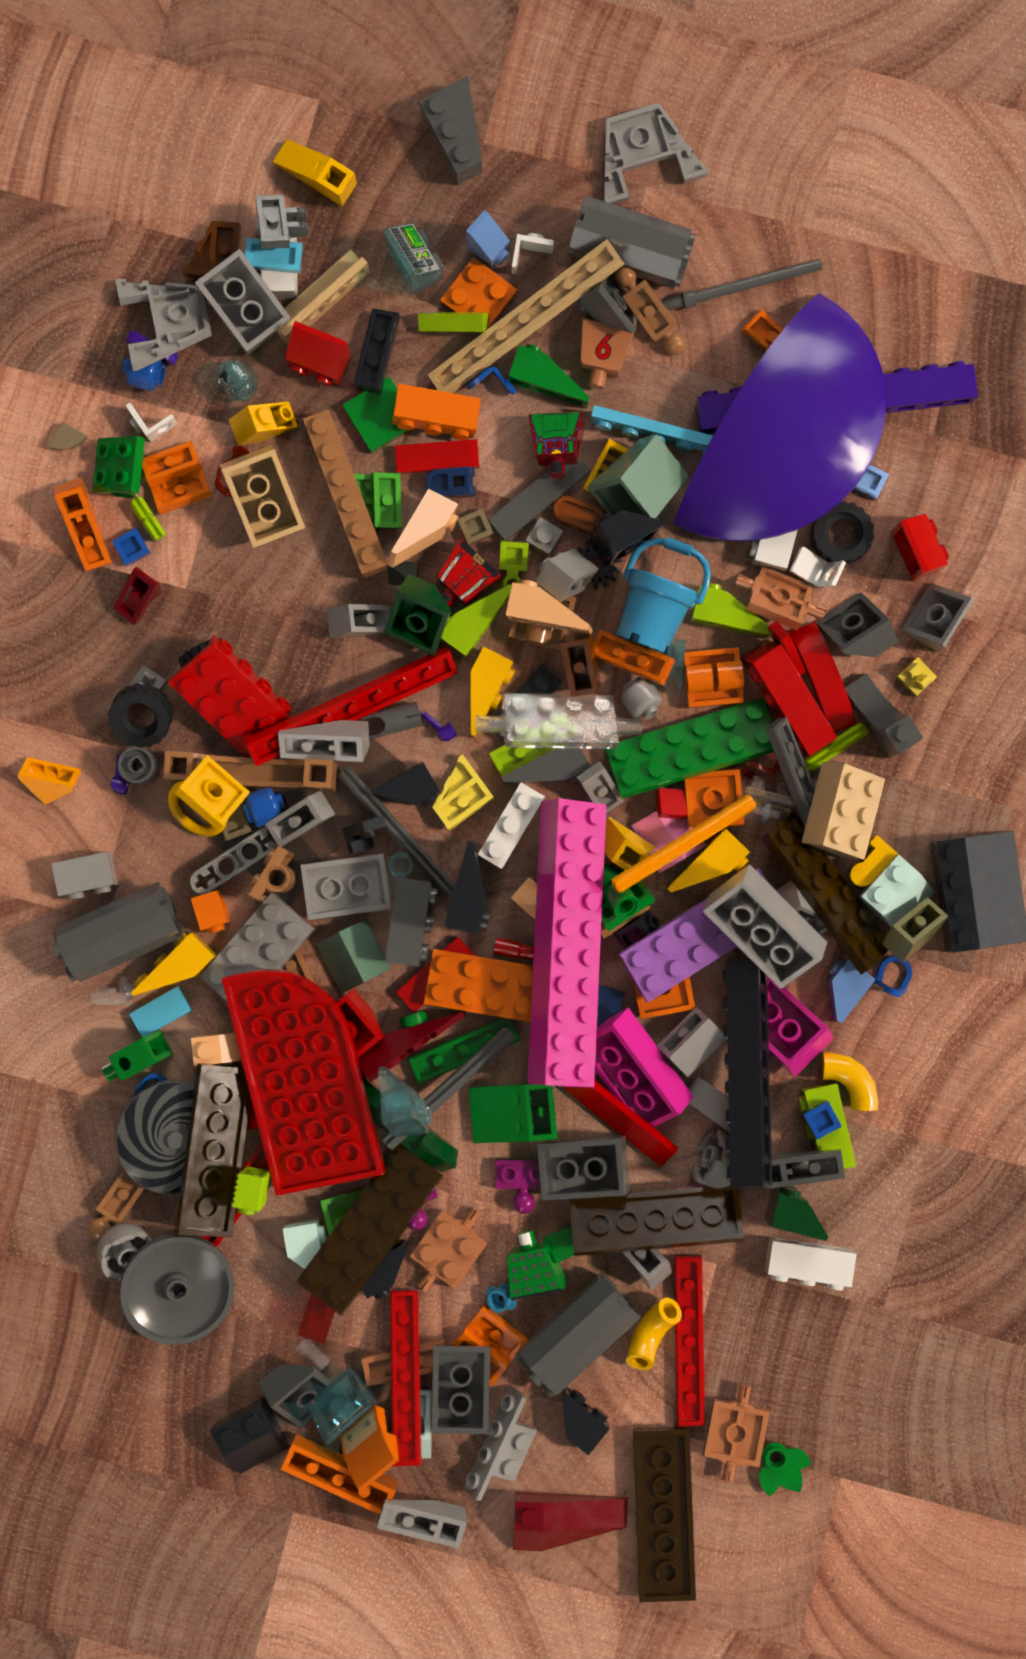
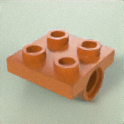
M739 647L683 652L688 708L744 703V673L742 661H740Z

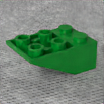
M528 1082L468 1087L473 1143L530 1142L558 1139L552 1085L528 1084Z

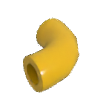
M823 1052L821 1064L822 1080L837 1081L846 1087L850 1096V1109L859 1111L878 1110L876 1085L867 1069L850 1056Z
M668 1297L661 1299L639 1321L627 1351L626 1363L630 1367L637 1370H649L654 1366L657 1348L662 1338L672 1326L681 1320V1309L676 1301Z

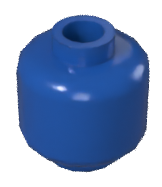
M126 358L123 362L122 374L126 375V381L131 387L153 391L157 386L160 387L164 381L166 368L161 360L138 371H133L131 359Z
M270 787L250 792L245 798L246 802L242 803L249 824L254 823L256 827L266 826L267 822L280 815L281 810L285 809L281 794H275Z

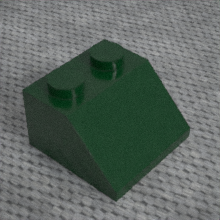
M409 573L397 591L384 634L434 656L451 610L434 584Z
M797 1187L772 1188L765 1214V1220L771 1227L827 1241L828 1235L809 1202L801 1195V1191H798Z

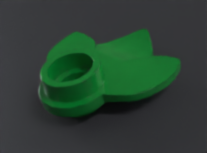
M778 1442L767 1444L762 1451L761 1459L764 1465L759 1472V1481L764 1492L771 1496L776 1492L779 1485L788 1490L800 1492L803 1482L800 1470L811 1464L808 1455L799 1448H786ZM773 1452L780 1453V1457L777 1460L770 1459V1455Z

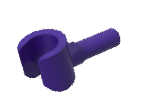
M426 711L422 713L421 717L434 727L443 741H450L457 736L449 722L441 727L439 722Z
M117 754L116 772L112 778L111 787L116 793L125 795L130 782L122 778L118 771V760L121 754Z

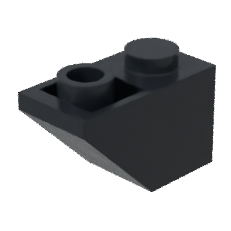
M568 1388L562 1390L566 1438L589 1456L610 1430L609 1422L607 1421L608 1416L595 1406L592 1409L585 1403L586 1398L576 1389L570 1391Z

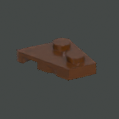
M212 221L205 232L204 239L196 246L195 254L189 264L184 266L182 272L184 277L201 278L236 252L240 246V223Z

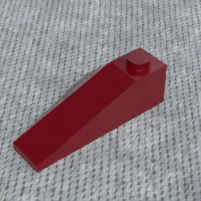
M463 1011L428 1020L418 1025L383 1033L384 1037L358 1058L359 1065L368 1081L371 1083L393 1068L404 1057L417 1051L430 1039L437 1037L465 1017Z
M516 1492L513 1550L544 1551L626 1528L628 1497Z

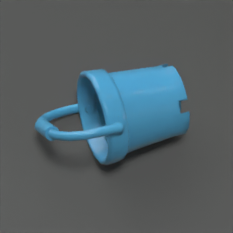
M669 537L666 539L653 538L646 540L637 546L630 556L623 574L624 578L628 579L627 583L630 587L615 635L641 646L653 648V650L664 654L668 653L688 609L693 608L695 604L700 605L703 603L711 578L709 563L702 553L695 550L692 545ZM653 545H663L666 549L689 557L692 555L701 563L704 572L699 594L669 579L633 568L638 556L647 547Z

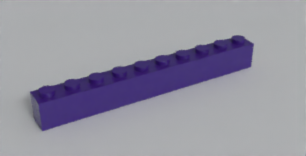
M964 361L952 362L948 364V367L942 368L932 364L923 366L921 370L910 371V368H899L891 374H883L886 388V413L970 404L978 397L974 364L965 365ZM742 387L732 388L729 390V393L718 394L716 390L706 391L702 393V396H698L696 411L699 432L705 434H714Z

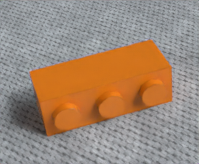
M398 383L391 424L397 425L402 430H413L416 428L425 430L430 435L445 433L452 435L453 438L458 440H467L475 435L481 398Z

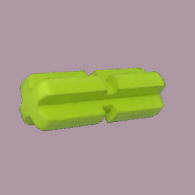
M141 496L133 499L130 502V506L138 519L143 522L142 525L151 539L156 542L165 537L166 532L157 518L152 516L153 512Z

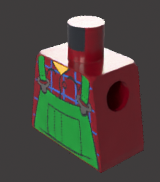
M582 411L529 414L538 464L540 466H548V476L550 478L559 479L565 477V465L578 463L584 431Z

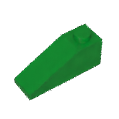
M531 344L518 346L509 373L511 384L587 409L589 396L546 353L541 352V348Z

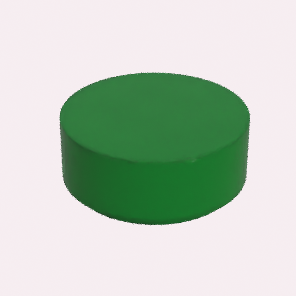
M424 1011L409 1014L399 1019L401 1029L428 1021Z

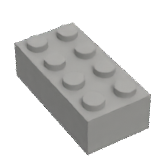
M750 864L709 894L703 912L780 989L822 960L827 941Z

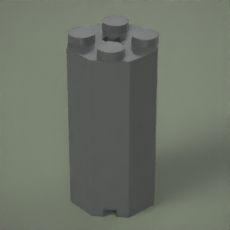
M588 196L585 197L580 209L582 215L577 219L572 234L569 256L581 259L608 239L624 262L623 266L633 269L636 272V277L669 288H674V286L680 287L696 238V234L691 233L692 229Z
M156 882L55 927L53 937L56 943L52 947L59 960L63 959L67 967H65L70 981L75 982L78 980L82 982L184 937L183 927L180 920L174 922L176 919L175 914L177 913L175 906L163 886L161 887L159 882Z
M602 1272L515 1353L519 1362L524 1367L528 1366L531 1369L528 1375L539 1387L542 1385L552 1397L564 1390L641 1318L640 1313L623 1293H620L616 1288L617 1286Z

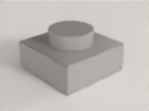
M539 517L526 542H529V545L550 556L562 536L563 530Z

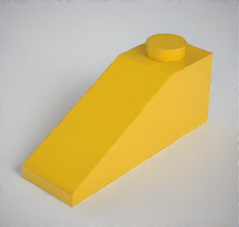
M723 829L670 883L666 890L672 893L729 873L733 869L738 872L749 861L746 856L750 851L727 829Z

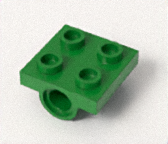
M140 436L98 438L92 493L123 498H135L136 494H139L145 438Z
M604 864L601 922L609 932L653 903L655 899L642 881L637 882L623 892H617L611 880L625 870L621 867L615 869L611 864Z

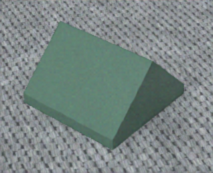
M366 919L316 944L341 994L391 969L389 963L385 962V956Z

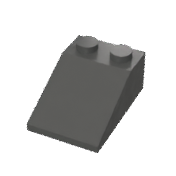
M625 1135L537 1144L542 1201L625 1196L630 1192Z
M433 1346L431 1433L488 1434L490 1346Z

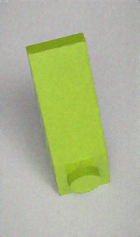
M710 583L703 603L700 605L695 604L693 607L691 622L772 639L768 629L769 625L753 612L746 610L747 607L729 592L721 590L722 586ZM700 585L697 589L698 594L702 585Z
M509 584L455 613L453 617L449 616L442 639L465 656H469L509 600L512 585Z

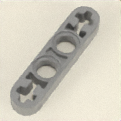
M264 826L195 871L190 878L191 888L198 894L213 892L265 858L271 849L276 850L278 845L274 841H269L265 844L268 850L264 852L262 845L256 840L258 836H260L262 841L270 836L268 828ZM249 843L255 844L258 849L257 856L251 860L246 859L243 855V848ZM231 859L234 862V870L231 874L225 875L220 871L219 864L222 860ZM213 866L215 874L221 878V881L217 882L216 878H212L207 882L209 886L207 889L204 887L198 888L197 883L200 881L198 876L208 877L212 874L209 868Z

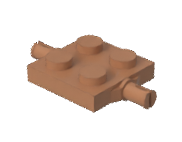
M763 565L754 580L739 573L734 584L750 590V600L746 610L777 621L797 631L807 614L823 620L827 609L811 604V593L814 586Z
M471 1207L466 1217L462 1220L454 1218L445 1210L441 1211L410 1256L422 1265L426 1271L424 1277L417 1284L420 1289L428 1280L422 1289L427 1292L434 1280L437 1279L444 1281L456 1290L489 1243L480 1237L472 1227L481 1215V1212L477 1211L473 1218L470 1219L476 1211L474 1207Z
M744 1384L739 1385L737 1400L713 1399L703 1455L704 1457L718 1459L725 1464L721 1479L726 1482L727 1479L729 1482L734 1481L736 1466H760L770 1411L769 1409L756 1407L748 1403L752 1388L749 1385H746V1387Z

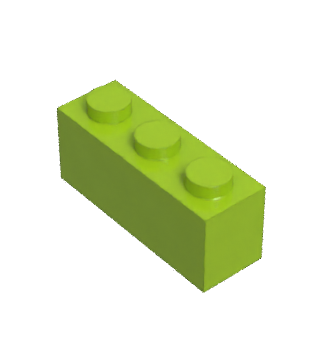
M832 1081L801 1088L802 1096H798V1102L802 1113L827 1100L842 1127L817 1140L808 1124H804L807 1139L813 1140L815 1151L841 1149L844 1169L856 1167L837 1083Z

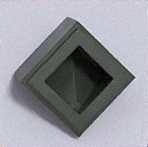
M404 561L393 568L388 566L389 584L401 586L409 573L417 577V563Z

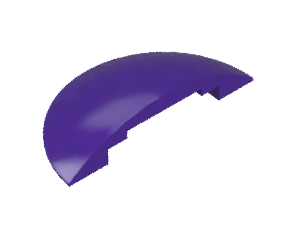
M820 293L817 294L788 323L760 359L714 433L689 483L673 525L703 537L723 541H755L778 537L796 531L824 516L842 502L859 483L870 466L881 441L886 415V388L878 356L869 338L860 325L835 302Z

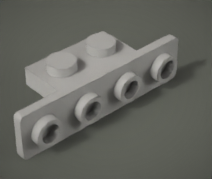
M509 1386L506 1394L503 1396L498 1412L490 1424L489 1432L478 1451L471 1472L467 1475L464 1489L475 1500L481 1501L492 1476L512 1482L515 1481L537 1432L532 1425L517 1421L526 1402V1397L515 1387Z

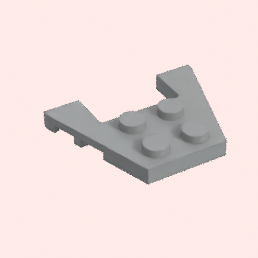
M660 103L606 118L604 202L616 205L629 201V194L622 175L623 172L672 157L676 158L684 184L708 176L707 168L704 164H701L693 153L692 147L688 146L682 138L679 129Z
M115 279L121 306L145 301L150 302L156 332L155 340L128 344L133 371H138L212 336L204 296L196 285L166 282L165 286L149 285L148 281L142 280L143 283L137 284L126 283V279Z

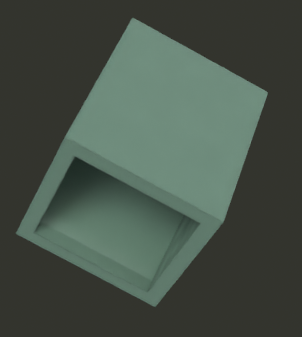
M655 434L639 439L592 481L587 488L607 513L612 511L615 515L625 510L656 518L689 476L682 468L681 463L675 459L666 447L665 442Z

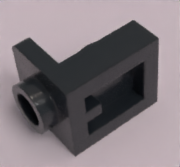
M383 815L342 828L350 854L374 847L371 837L377 835L376 829L386 826Z
M647 910L615 931L613 935L623 949H626L658 929L660 923Z

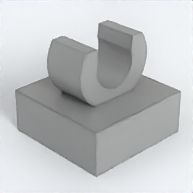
M142 665L129 686L134 685V683L150 684L151 687H157L161 692L168 681Z

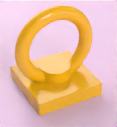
M207 755L186 780L179 781L170 788L167 801L171 814L182 827L196 835L208 837L218 835L225 829L228 818L250 791ZM179 798L211 825H201L191 820L181 809Z

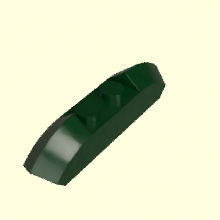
M362 1075L373 1122L385 1132H388L410 1111L374 1083H370ZM424 1122L401 1142L408 1150L441 1173L456 1168L458 1150Z

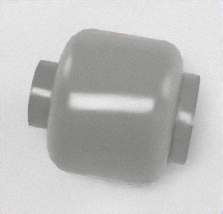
M637 677L624 685L621 701L633 718L644 717L645 720H648L659 712L658 707L662 702V696L652 681Z

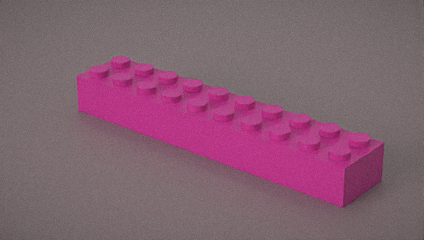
M559 798L541 801L528 1084L594 1087L607 804Z

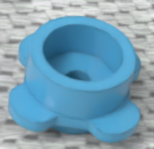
M503 1283L499 1287L489 1286L487 1288V1303L493 1312L500 1313L505 1309L513 1310L516 1307V1301H511L508 1283Z

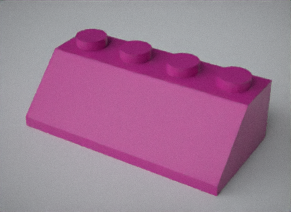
M626 1008L611 1016L597 1027L595 1071L612 1094L652 1127L680 1115L694 1096L631 1010Z

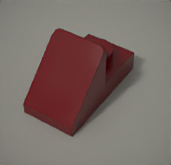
M136 566L131 572L113 609L133 625H136L142 619L150 602L161 595L162 591L159 583Z

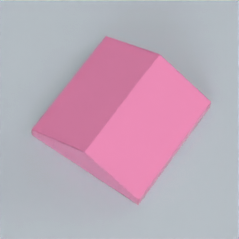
M658 811L631 825L637 835L656 847L652 853L689 831L687 817L685 819L658 818ZM701 842L657 871L661 873L706 847V842Z

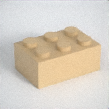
M272 445L220 465L253 548L305 528Z
M822 762L801 843L841 857L865 860L885 779L845 763Z

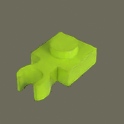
M501 541L499 569L507 570L503 587L507 586L509 579H515L517 583H521L518 572L527 571L529 542Z

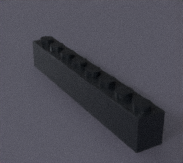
M751 959L726 961V969L723 971V982L726 986L727 997H724L723 1007L727 1014L724 1038L728 1042V1052L724 1056L725 1067L728 1069L725 1093L729 1098V1109L725 1113L726 1123L729 1126L726 1150L730 1155V1166L727 1167L726 1172L727 1181L730 1183V1188L737 1190L772 1189L767 975Z

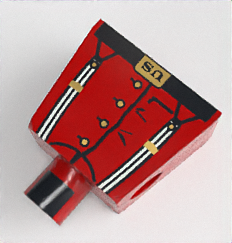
M461 539L437 575V580L444 586L439 593L448 607L456 598L467 606L501 580V574Z

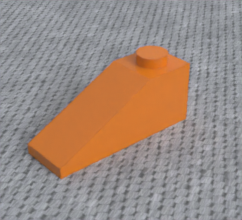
M82 477L55 486L54 497L85 571L112 563L92 501Z

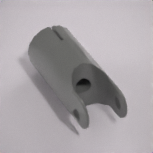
M417 701L375 712L357 720L361 721L378 717L384 721V730L369 736V739L423 726Z

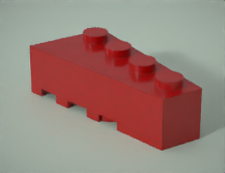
M766 640L740 657L750 677L762 691L761 694L764 700L776 712V719L782 717L788 719L800 752L802 751V753L811 756L838 738L781 644Z

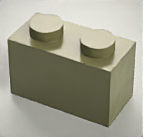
M927 897L891 927L882 944L903 963L938 934L948 915Z

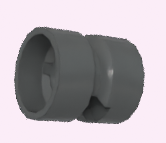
M131 747L125 750L118 760V771L126 781L138 785H148L154 782L161 770L158 757L151 751L140 747Z

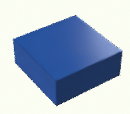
M137 528L112 541L127 567L151 554Z
M827 1100L802 1113L817 1140L842 1127Z

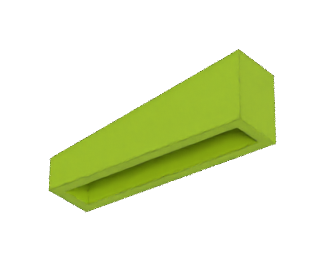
M488 312L418 313L419 331L484 332L488 329Z

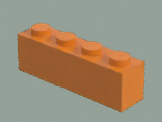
M297 1434L280 1469L379 1515L381 1514L384 1500H392L398 1484L397 1479L382 1474L361 1491L356 1487L349 1473L344 1455Z

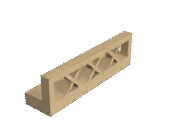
M352 250L347 252L284 308L291 317V320L277 334L288 345L294 321L311 326L370 273L368 262L363 257L359 259Z

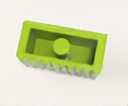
M247 1166L237 1175L238 1179L236 1180L237 1185L235 1186L236 1191L234 1192L235 1196L233 1197L234 1202L232 1206L238 1208V1213L254 1215L255 1211L260 1212L266 1204L271 1175L269 1170Z

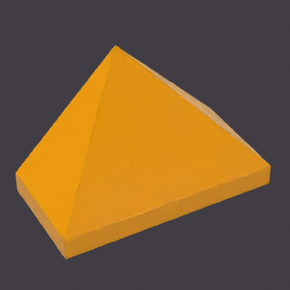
M27 757L18 774V779L46 805L73 791L81 774V769Z

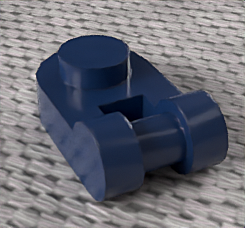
M475 468L435 469L426 478L427 490L430 489L446 498L476 496V487L473 486ZM453 478H462V486L454 487Z

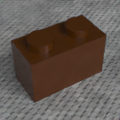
M582 633L564 635L560 646L570 696L575 697L598 693L601 680L592 635Z

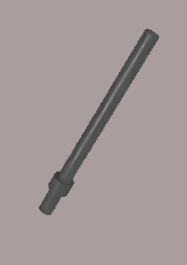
M820 259L697 292H693V290L682 292L681 296L663 300L662 303L668 311L684 307V309L692 308L699 302L822 270V262Z

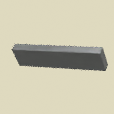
M579 457L577 464L565 465V477L550 478L548 471H546L489 518L488 522L504 541H508L551 506L557 498L563 496L590 473V469Z
M782 717L772 723L766 729V732L805 828L815 788L789 721L786 717Z

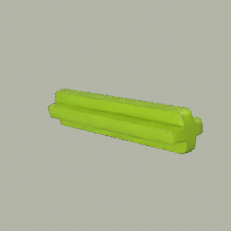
M859 722L819 751L803 759L808 772L811 773L820 767L822 762L829 761L867 736L869 732L866 726Z

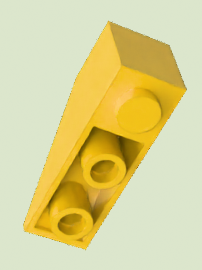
M289 139L285 141L273 160V164L340 206L344 205L357 185L355 173L331 157Z
M484 646L471 669V736L474 738L477 733H484L490 721L486 718L490 708L496 710L503 696L499 694L503 684L509 685L515 674V670L511 669L513 661Z
M195 932L189 935L183 933L184 937L177 939L173 943L176 948L169 955L163 953L153 963L156 968L149 975L146 972L143 973L134 982L136 988L131 993L135 996L199 976L218 955Z

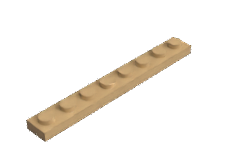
M606 239L428 374L429 378L438 391L454 393L623 266L624 262L608 239Z

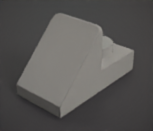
M600 761L577 776L578 784L592 803L607 804L606 813L624 802Z

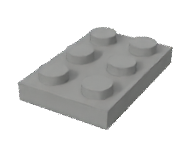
M384 853L300 865L308 920L391 909Z

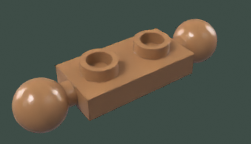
M621 266L615 271L614 279L620 287L629 290L622 298L654 342L663 337L664 350L670 355L680 354L685 348V340L680 334L671 331L678 323L647 280L644 279L637 283L636 272L629 267Z
M125 1169L96 1208L102 1216L93 1219L89 1224V1233L94 1239L100 1240L102 1235L111 1228V1222L117 1225L121 1224L145 1190L144 1187L136 1183L127 1174Z

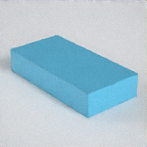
M246 238L245 256L255 270L301 274L302 243L290 242V246L287 248L261 249L260 239Z
M177 986L129 1015L143 1038L193 1009L180 986Z

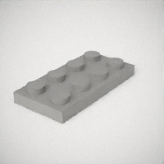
M271 893L200 977L227 1001L221 978L259 969L281 970L315 929L275 893Z

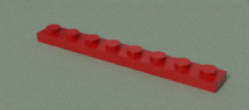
M446 646L438 650L434 656L429 654L244 739L256 767L280 756L278 737L280 730L339 720L356 721L458 674L451 652Z

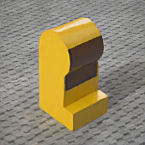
M873 835L870 838L868 847L871 850L866 854L865 860L853 864L847 871L848 881L856 887L870 885L898 854L878 835Z

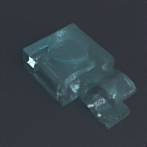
M679 639L673 641V645L670 646L666 656L675 660L668 678L676 679V689H680L683 684L682 668L686 640ZM666 680L664 686H662L663 688L666 687V685H667V680Z

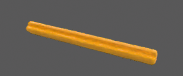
M745 795L612 878V885L617 892L625 891L756 808V803L751 796Z

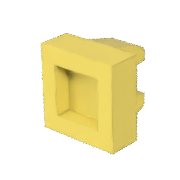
M917 657L896 678L916 697L937 676Z

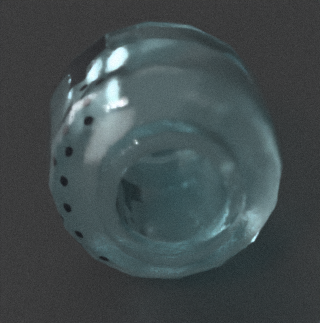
M228 360L220 366L217 383L231 400L244 402L255 395L258 377L244 360Z

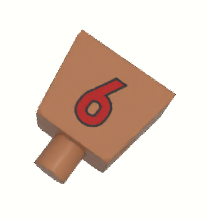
M583 319L580 370L590 372L589 387L604 389L606 376L618 378L632 344L634 333L631 334L601 322Z

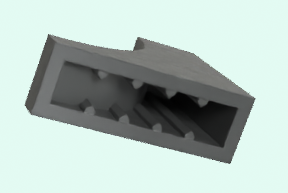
M867 673L845 687L849 701L887 758L904 752L923 739L909 715L898 711L883 696Z

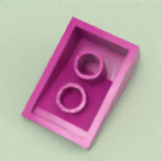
M767 976L769 1054L795 1078L834 1037L830 1029L785 987L780 989Z

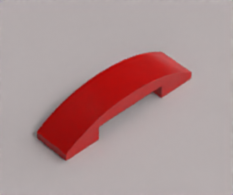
M816 622L800 627L798 631H790L789 634L805 666L820 703L821 711L834 733L856 725L843 681Z

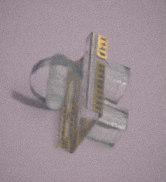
M753 776L749 785L746 786L742 797L748 795L753 798L756 808L751 813L761 815L760 823L766 824L768 817L778 819L780 814L789 815L795 803L788 785L782 782L777 783L775 793L766 791L767 780L762 777Z

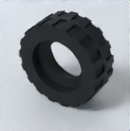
M840 502L827 514L814 521L811 526V544L817 551L816 554L827 562L843 560L846 562L845 565L859 560L870 548L871 542L874 539V525L871 523L870 515H867L864 511L865 509L856 506L855 503ZM845 520L854 526L856 536L852 544L846 547H839L831 542L828 532L834 522Z
M134 683L132 686L128 685L122 691L120 690L108 711V723L112 728V733L121 742L123 741L131 747L148 748L152 747L155 743L161 742L169 730L173 717L172 704L168 701L165 693L160 692V689L157 687H151L150 684L142 685L139 683ZM134 704L147 705L154 713V722L145 728L134 726L127 717L129 707Z

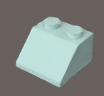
M896 855L870 885L865 886L857 897L885 923L892 927L927 897L930 899L935 891L914 867L900 855Z

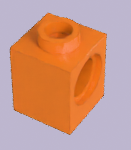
M221 890L191 898L200 931L208 929L209 934L225 930L224 924L231 921Z

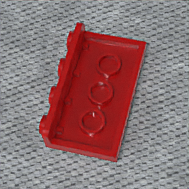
M214 635L210 639V644L169 678L168 684L245 758H249L251 755L244 739L292 718V707L284 697L280 696L278 698L272 692L273 688L265 678L261 677L259 679L252 672L253 668L246 659H239L233 653L234 649L224 638L220 640Z

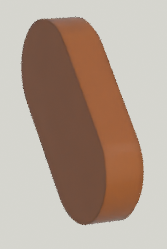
M569 495L557 498L552 508L553 516L557 522L586 534H593V528L599 524L598 520L605 515L604 511L598 506Z

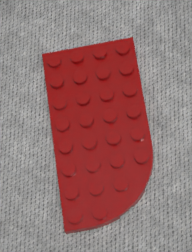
M259 969L221 978L275 1195L279 1196L383 1175L385 1168L352 1034L344 1014L332 997L311 980L285 970Z

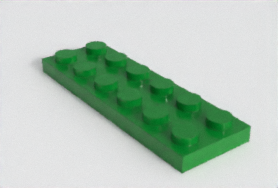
M762 697L604 747L620 797L624 799L773 753L774 750L766 732V729L773 722Z

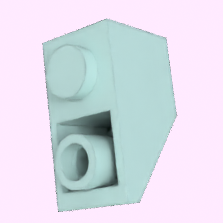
M319 1219L286 1224L283 1228L287 1257L305 1269L327 1240L325 1226H320Z

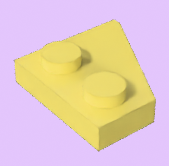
M463 754L458 758V763L444 784L442 793L437 797L433 805V809L449 831L495 799Z

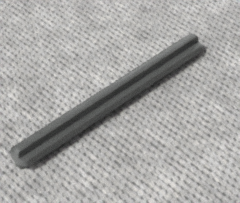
M347 766L341 770L338 777L375 818L383 815L386 831L446 897L452 895L455 888L453 881L350 767Z
M504 1027L423 1099V1102L421 1101L382 1136V1141L392 1150L513 1042L515 1037L512 1032Z

